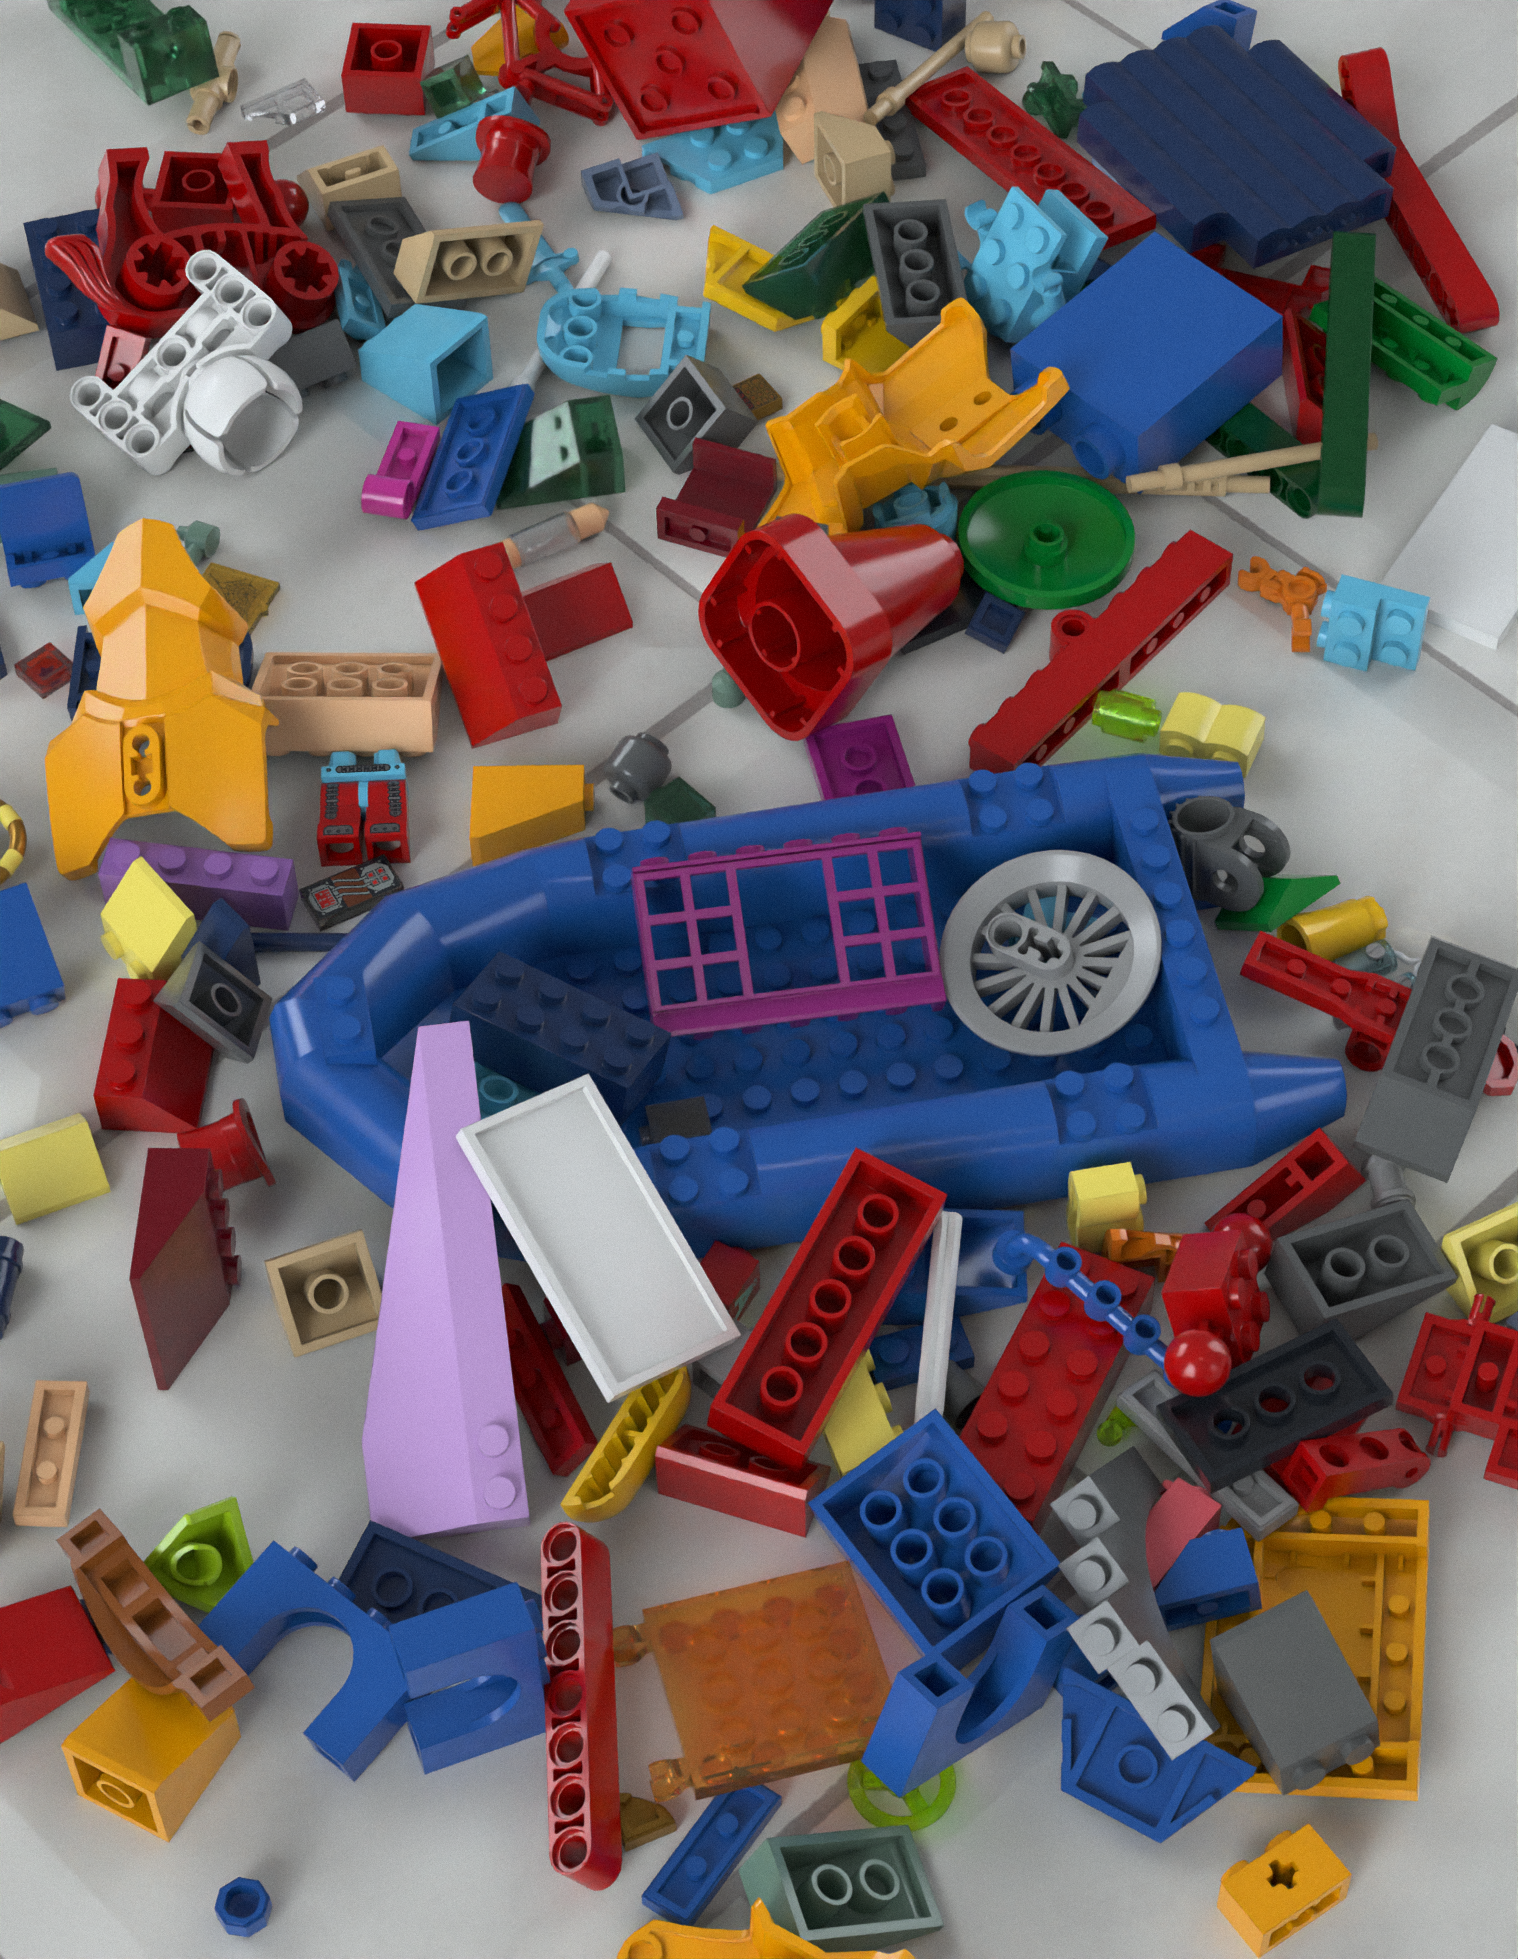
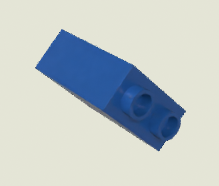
M1154 231L1010 349L1014 391L1009 395H1017L1037 384L1039 373L1047 367L1060 369L1070 389L1030 432L1042 435L1049 430L1071 446L1075 458L1090 475L1098 479H1106L1113 475L1126 484V476L1157 471L1160 465L1178 463L1282 375L1283 316Z

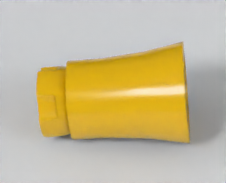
M1365 896L1358 900L1348 899L1332 906L1298 913L1277 928V938L1334 963L1353 953L1366 949L1371 943L1386 938L1388 921L1383 907L1376 902L1375 898Z

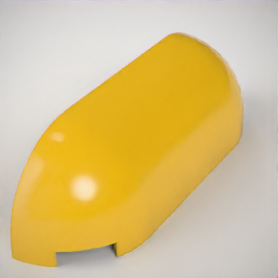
M686 1366L629 1393L560 1503L564 1512L571 1519L584 1523L601 1522L616 1516L631 1503L656 1463L655 1454L657 1446L676 1431L688 1410L692 1392L691 1379Z

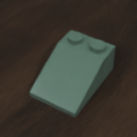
M909 1825L767 1838L738 1869L750 1907L760 1897L776 1925L819 1947L824 1952L875 1951L940 1931L944 1927Z

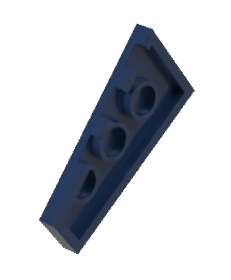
M372 1520L369 1521L338 1579L356 1595L357 1598L353 1603L365 1613L373 1607L392 1624L513 1583ZM518 1585L524 1601L535 1600L542 1619V1595Z

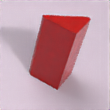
M1289 308L1284 312L1282 376L1292 434L1305 445L1321 442L1326 334L1295 310Z
M611 562L592 564L521 592L546 661L633 628V620Z
M686 1423L660 1443L655 1454L658 1494L806 1538L814 1518L808 1502L824 1491L832 1468L828 1465L807 1460L801 1473L797 1474L723 1434Z

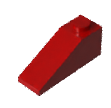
M1319 1127L1204 1224L1211 1232L1215 1224L1228 1215L1235 1213L1249 1214L1258 1218L1266 1225L1274 1242L1277 1238L1285 1236L1328 1213L1367 1180L1342 1149Z

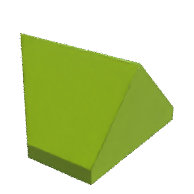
M233 1496L184 1514L143 1561L172 1598L208 1614L254 1563L236 1497Z

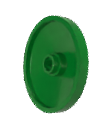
M1033 470L1001 477L977 491L967 502L961 513L957 546L961 551L964 568L979 586L990 594L1022 607L1059 610L1082 606L1098 600L1110 593L1121 583L1132 564L1135 548V529L1124 505L1116 496L1099 484L1070 473Z

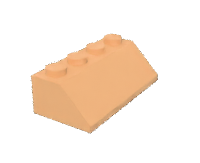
M825 16L775 109L780 134L802 165L814 159V113L823 111L866 123L863 115L869 107L850 27L846 19Z

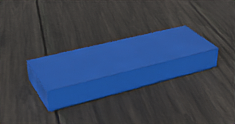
M736 1768L641 1896L642 1904L671 1923L693 1926L780 1808L782 1796Z

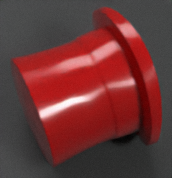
M503 115L485 117L479 122L476 129L475 139L477 147L481 152V157L473 175L474 187L483 197L496 203H522L530 198L532 194L535 167L542 164L548 158L551 152V139L542 128L523 119Z
M244 1098L233 1100V1113L220 1120L193 1130L177 1133L179 1148H210L214 1169H222L223 1192L263 1177L268 1187L276 1185L275 1178L264 1156L249 1106Z

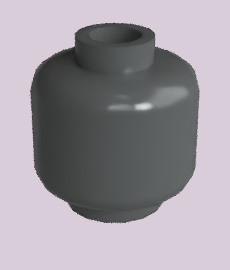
M642 732L636 736L628 735L623 737L604 765V775L611 783L610 792L618 799L627 803H633L635 799L642 801L653 799L672 769L671 760L667 756L669 754L667 746L657 738Z

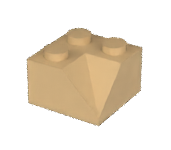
M823 111L814 113V176L845 227L864 222L863 204L891 202V196L895 194V186L891 176V165L895 164L893 146L889 140L884 141L874 125Z

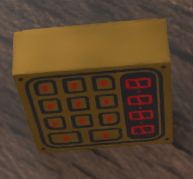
M760 373L732 385L757 420L783 409L782 397Z

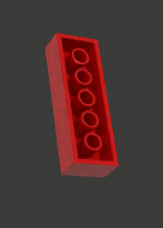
M856 1147L710 1405L706 1426L800 1474L937 1225L948 1194Z
M1061 1241L1058 1248L1071 1247L1079 1253L1082 1259L1079 1271L1094 1284L1106 1280L1118 1286L1121 1291L1119 1305L1134 1318L1143 1314L1150 1315L1156 1277ZM1045 1273L959 1437L1038 1536H1040L1053 1510L1050 1503L1059 1498L1130 1355V1352L1123 1343L1124 1336L1107 1321L1100 1322L1091 1319L1084 1310V1301L1069 1288H1059L1050 1284L1045 1277Z

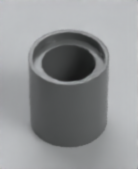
M954 1360L948 1361L943 1415L957 1429H962L970 1418L984 1389Z

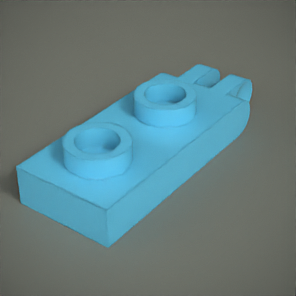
M341 259L337 265L339 279L334 290L341 328L356 340L372 339L386 328L381 305L358 266L355 265L352 268L350 261Z

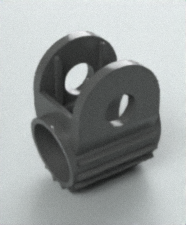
M1214 796L1186 798V802L1176 804V810L1169 812V827L1192 898L1195 900L1207 901L1210 904L1230 911L1242 912L1250 910L1263 895L1264 882L1262 877H1270L1280 873L1290 859L1289 842L1282 830L1274 822L1256 812L1241 807H1233L1225 799ZM1249 835L1257 838L1263 844L1265 852H1257L1251 849L1246 844L1244 836ZM1217 870H1224L1227 873V878L1224 882L1219 878Z

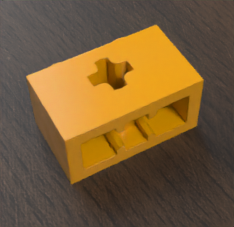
M1309 1823L1295 1833L1286 1830L1278 1834L1268 1843L1264 1854L1250 1863L1247 1860L1237 1862L1221 1877L1216 1907L1258 1958L1347 1897L1352 1874Z

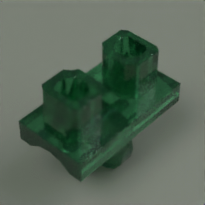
M1043 61L1041 65V78L1038 83L1031 82L1028 84L1027 91L1022 98V104L1030 115H1043L1049 127L1058 138L1067 139L1072 127H1078L1079 115L1087 106L1083 103V99L1076 98L1078 82L1073 74H1061L1053 61Z

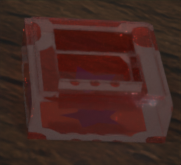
M48 642L14 664L16 675L42 699H45L70 682L73 662L51 642Z

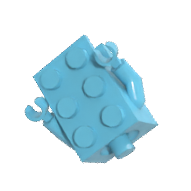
M1012 186L999 213L993 208L987 209L986 202L983 199L968 205L964 211L966 220L971 228L977 230L980 239L979 251L963 280L968 303L985 321L984 326L987 332L1002 338L1005 342L1018 343L1080 292L1108 237L1059 190L1047 189L1037 206L1019 187Z

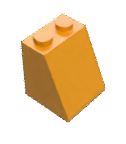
M131 1677L71 1732L61 1747L79 1796L170 1842L241 1738L235 1710L232 1706L209 1722L195 1705L192 1706L182 1693L169 1695L154 1694L144 1689Z

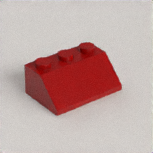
M118 978L93 1094L102 1130L180 1133L200 1127L215 1048L153 1002L166 984V980Z

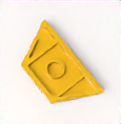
M715 225L710 228L703 296L761 326L776 332L826 316L828 313L836 311L850 295L849 292Z

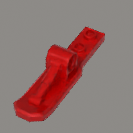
M1261 930L1239 974L1342 1020L1352 1028L1345 1046V1055L1352 1065L1367 1072L1382 1070L1412 990L1376 973L1349 970ZM1504 1034L1502 1035L1483 1093L1487 1096L1511 1095L1518 1081V1052L1514 1042Z

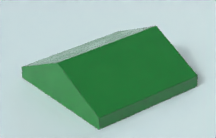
M1278 874L1262 877L1264 892L1253 908L1242 912L1221 908L1214 922L1218 930H1261L1263 932H1272L1341 883L1337 875Z

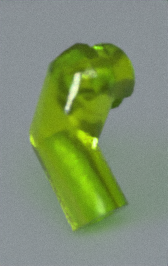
M1115 1404L1105 1422L1101 1423L1097 1428V1438L1104 1446H1116L1128 1439L1131 1427H1139Z

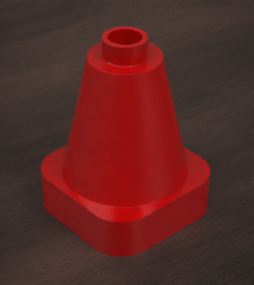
M792 513L755 528L738 539L701 595L698 607L699 623L709 648L765 723L779 736L787 740L799 741L845 719L887 665L889 659L952 604L959 591L960 579L964 571V561L959 547L949 536L939 533L924 524H909L826 535L821 527L809 517Z

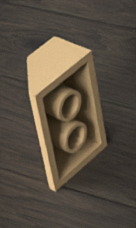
M541 220L431 230L402 239L393 273L415 304L522 293L525 290L544 224Z

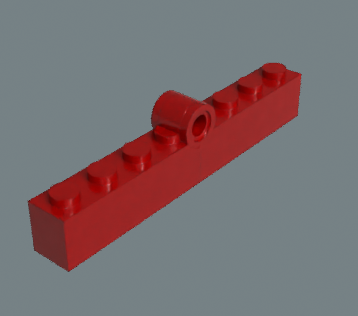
M1190 529L1177 542H1171L1165 548L1162 556L1151 567L1143 568L1135 582L1124 593H1117L1110 601L1108 608L1097 618H1092L1088 613L1080 610H1065L1058 613L1051 622L1050 663L1043 670H1036L1029 677L1025 687L1014 697L1006 698L1000 705L998 712L986 724L981 723L973 730L968 741L970 747L969 768L973 771L988 770L996 774L1015 771L1023 763H1034L1040 767L1043 766L1230 585L1233 553Z

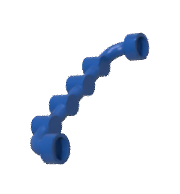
M1008 1230L1000 1235L992 1250V1259L995 1266L1001 1272L1008 1275H1020L1029 1269L1035 1259L1045 1268V1277L1050 1284L1059 1288H1069L1084 1301V1310L1091 1319L1100 1322L1107 1321L1124 1336L1123 1343L1126 1349L1134 1355H1146L1163 1369V1378L1167 1385L1175 1389L1168 1380L1164 1369V1356L1168 1346L1158 1339L1161 1335V1326L1154 1317L1143 1314L1134 1318L1119 1305L1121 1291L1116 1284L1106 1280L1094 1284L1079 1271L1082 1259L1075 1249L1060 1247L1055 1250L1041 1238L1020 1230ZM1225 1420L1216 1426L1223 1433L1227 1434L1233 1421Z

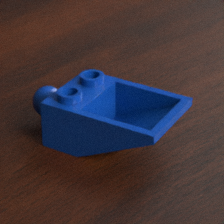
M943 1208V1211L956 1212L962 1216L953 1316L959 1315V1317L1026 1303L1028 1299L1027 1271L1020 1275L1005 1274L995 1266L992 1259V1250L1002 1233L1008 1230L1025 1232L1024 1211ZM933 1232L882 1325L924 1324Z

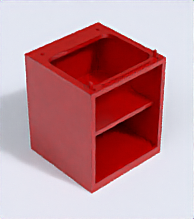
M570 0L564 9V13L636 140L771 117L834 0Z

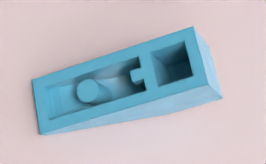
M514 86L414 128L409 156L412 160L479 161L481 152L477 147L475 137L477 125L482 119L493 115L511 116L533 123L538 127L540 120Z

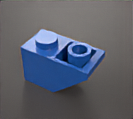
M1218 0L1203 6L1164 30L1161 39L1186 38L1196 29L1216 25L1221 27L1247 52L1250 49L1257 10L1231 0Z

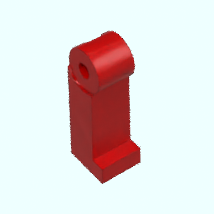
M1395 1428L1300 1441L1280 1479L1307 1513L1322 1510L1329 1498L1392 1486L1396 1489L1409 1487L1426 1474L1431 1461L1426 1453L1422 1452L1416 1445L1412 1435L1405 1428Z

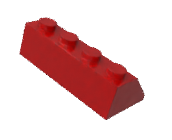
M503 541L461 553L414 582L415 590L472 749L558 723L562 704Z

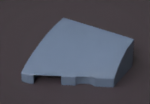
M658 152L621 164L618 158L581 170V184L594 211L669 220L684 219L672 182L668 181Z

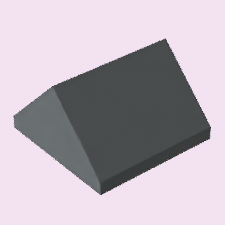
M199 941L192 947L153 1002L226 1058L248 1064L255 1057L273 998Z

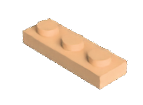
M36 1380L13 1509V1519L16 1526L68 1527L90 1395L87 1381Z

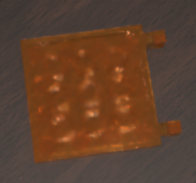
M849 1560L642 1609L643 1623L613 1628L614 1662L616 1667L633 1665L639 1662L646 1654L653 1653L683 1755L681 1758L659 1760L648 1765L651 1776L649 1783L655 1802L672 1800L689 1787H692L695 1799L700 1800L861 1760L892 1688Z

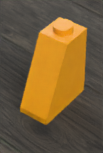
M584 765L473 766L469 835L472 865L476 866L524 849L539 847L585 830L586 811H594L595 790L594 783L585 782Z

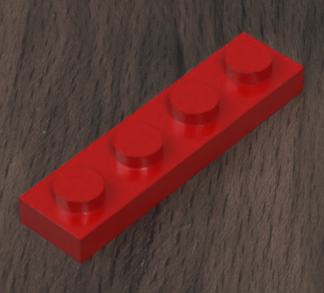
M504 1283L502 1295L515 1399L552 1474L568 1477L594 1451L598 1441L520 1285Z

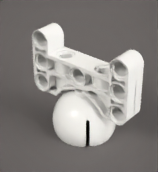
M202 250L190 257L185 269L187 278L202 294L114 390L100 378L88 375L74 383L69 395L72 405L93 427L150 475H161L170 470L175 460L190 444L203 461L222 473L243 476L245 471H259L276 459L290 443L299 424L297 414L302 413L303 409L302 398L294 381L284 370L268 361L278 348L282 347L290 339L293 330L290 320L267 294L221 256L211 250ZM265 390L268 391V392H270V393H272V394H274V395H276V396L279 397L281 400H279L278 398H276V397H274V396H272V395L266 393Z

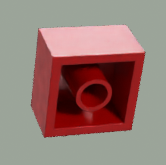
M352 23L341 74L346 112L425 116L435 66L431 25Z

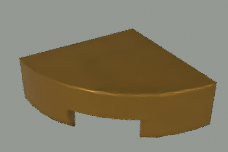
M620 1793L621 1842L626 1852L677 1831L673 1816L664 1806L643 1798L632 1797L630 1793Z

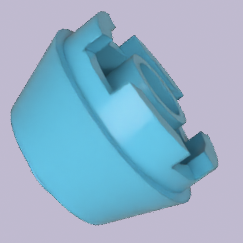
M944 481L938 486L928 485L923 490L911 482L893 492L894 497L884 504L876 502L873 506L874 529L924 524L939 533L949 536L954 542L956 540L958 500L950 493L948 485Z

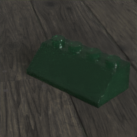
M885 191L821 211L742 285L745 293L795 320L812 315L815 319H821L826 317L828 313L837 309L836 302L849 296L857 288L855 284L859 280L875 272L864 219L863 204L889 203L890 201Z

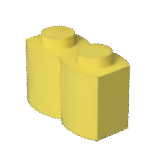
M1180 692L1161 728L1159 753L1169 756L1238 762L1241 768L1243 778H1246L1264 740L1266 717L1243 706L1221 705L1214 699L1201 694Z
M1131 1162L1076 1170L1069 1173V1200L1066 1205V1226L1072 1246L1091 1253H1099L1102 1251L1103 1238L1108 1229L1144 1231V1221L1140 1205L1147 1203L1146 1186L1142 1174L1134 1175Z

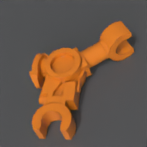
M1253 556L1250 559V571L1247 572L1241 569L1238 572L1237 585L1245 591H1260V597L1274 603H1281L1282 609L1287 615H1291L1292 652H1310L1312 623L1309 615H1312V611L1318 602V595L1327 592V584L1323 576L1318 572L1310 570L1309 567H1303L1297 572L1296 576L1285 570L1277 572L1270 568L1269 563L1265 559Z

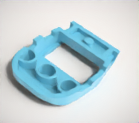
M620 287L619 295H601L596 288L566 290L552 296L541 309L537 329L538 350L547 367L559 378L570 384L619 396L633 398L651 397L685 355L705 362L711 303L703 301L702 308L678 306V296L660 293V300L637 296V289ZM623 326L665 328L660 369H650V375H626V369H617Z

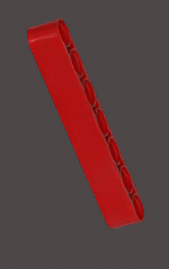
M564 1521L553 1525L546 1532L540 1549L543 1641L547 1651V1657L544 1660L551 1681L544 1685L549 1857L551 1866L557 1873L593 1891H601L610 1887L616 1881L622 1866L610 1553L604 1542L577 1525Z

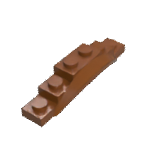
M100 1508L56 1540L64 1554L70 1559V1566L81 1595L101 1636L124 1670L144 1689L158 1695L182 1693L192 1706L195 1705L205 1718L211 1722L255 1688L248 1675L221 1645L219 1647L215 1645L176 1603L129 1545L124 1535Z

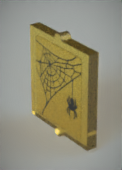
M210 562L202 575L247 622V631L250 636L261 618L269 615L268 607L281 589L280 582Z

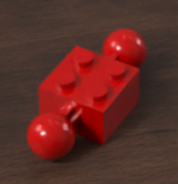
M164 151L155 189L145 188L144 185L142 188L146 208L152 212L153 221L162 233L203 224L242 223L217 164L222 153ZM275 180L283 193L284 202L290 216L298 227L301 226L309 212V201L305 191L291 180ZM99 184L95 191V204L97 209H99L101 206Z
M1245 1213L1231 1214L1219 1220L1211 1232L1184 1234L1162 1288L1161 1295L1175 1337L1166 1349L1164 1369L1168 1380L1174 1388L1185 1395L1203 1397L1215 1393L1226 1383L1231 1369L1251 1360L1253 1353L1259 1350L1262 1326L1270 1318V1303L1267 1293L1265 1291L1260 1292L1256 1278L1257 1274L1263 1270L1270 1260L1273 1241L1266 1225L1252 1215Z

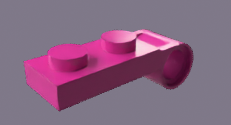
M404 421L397 422L377 474H368L364 481L361 495L363 513L405 520L409 518L440 442L439 427Z

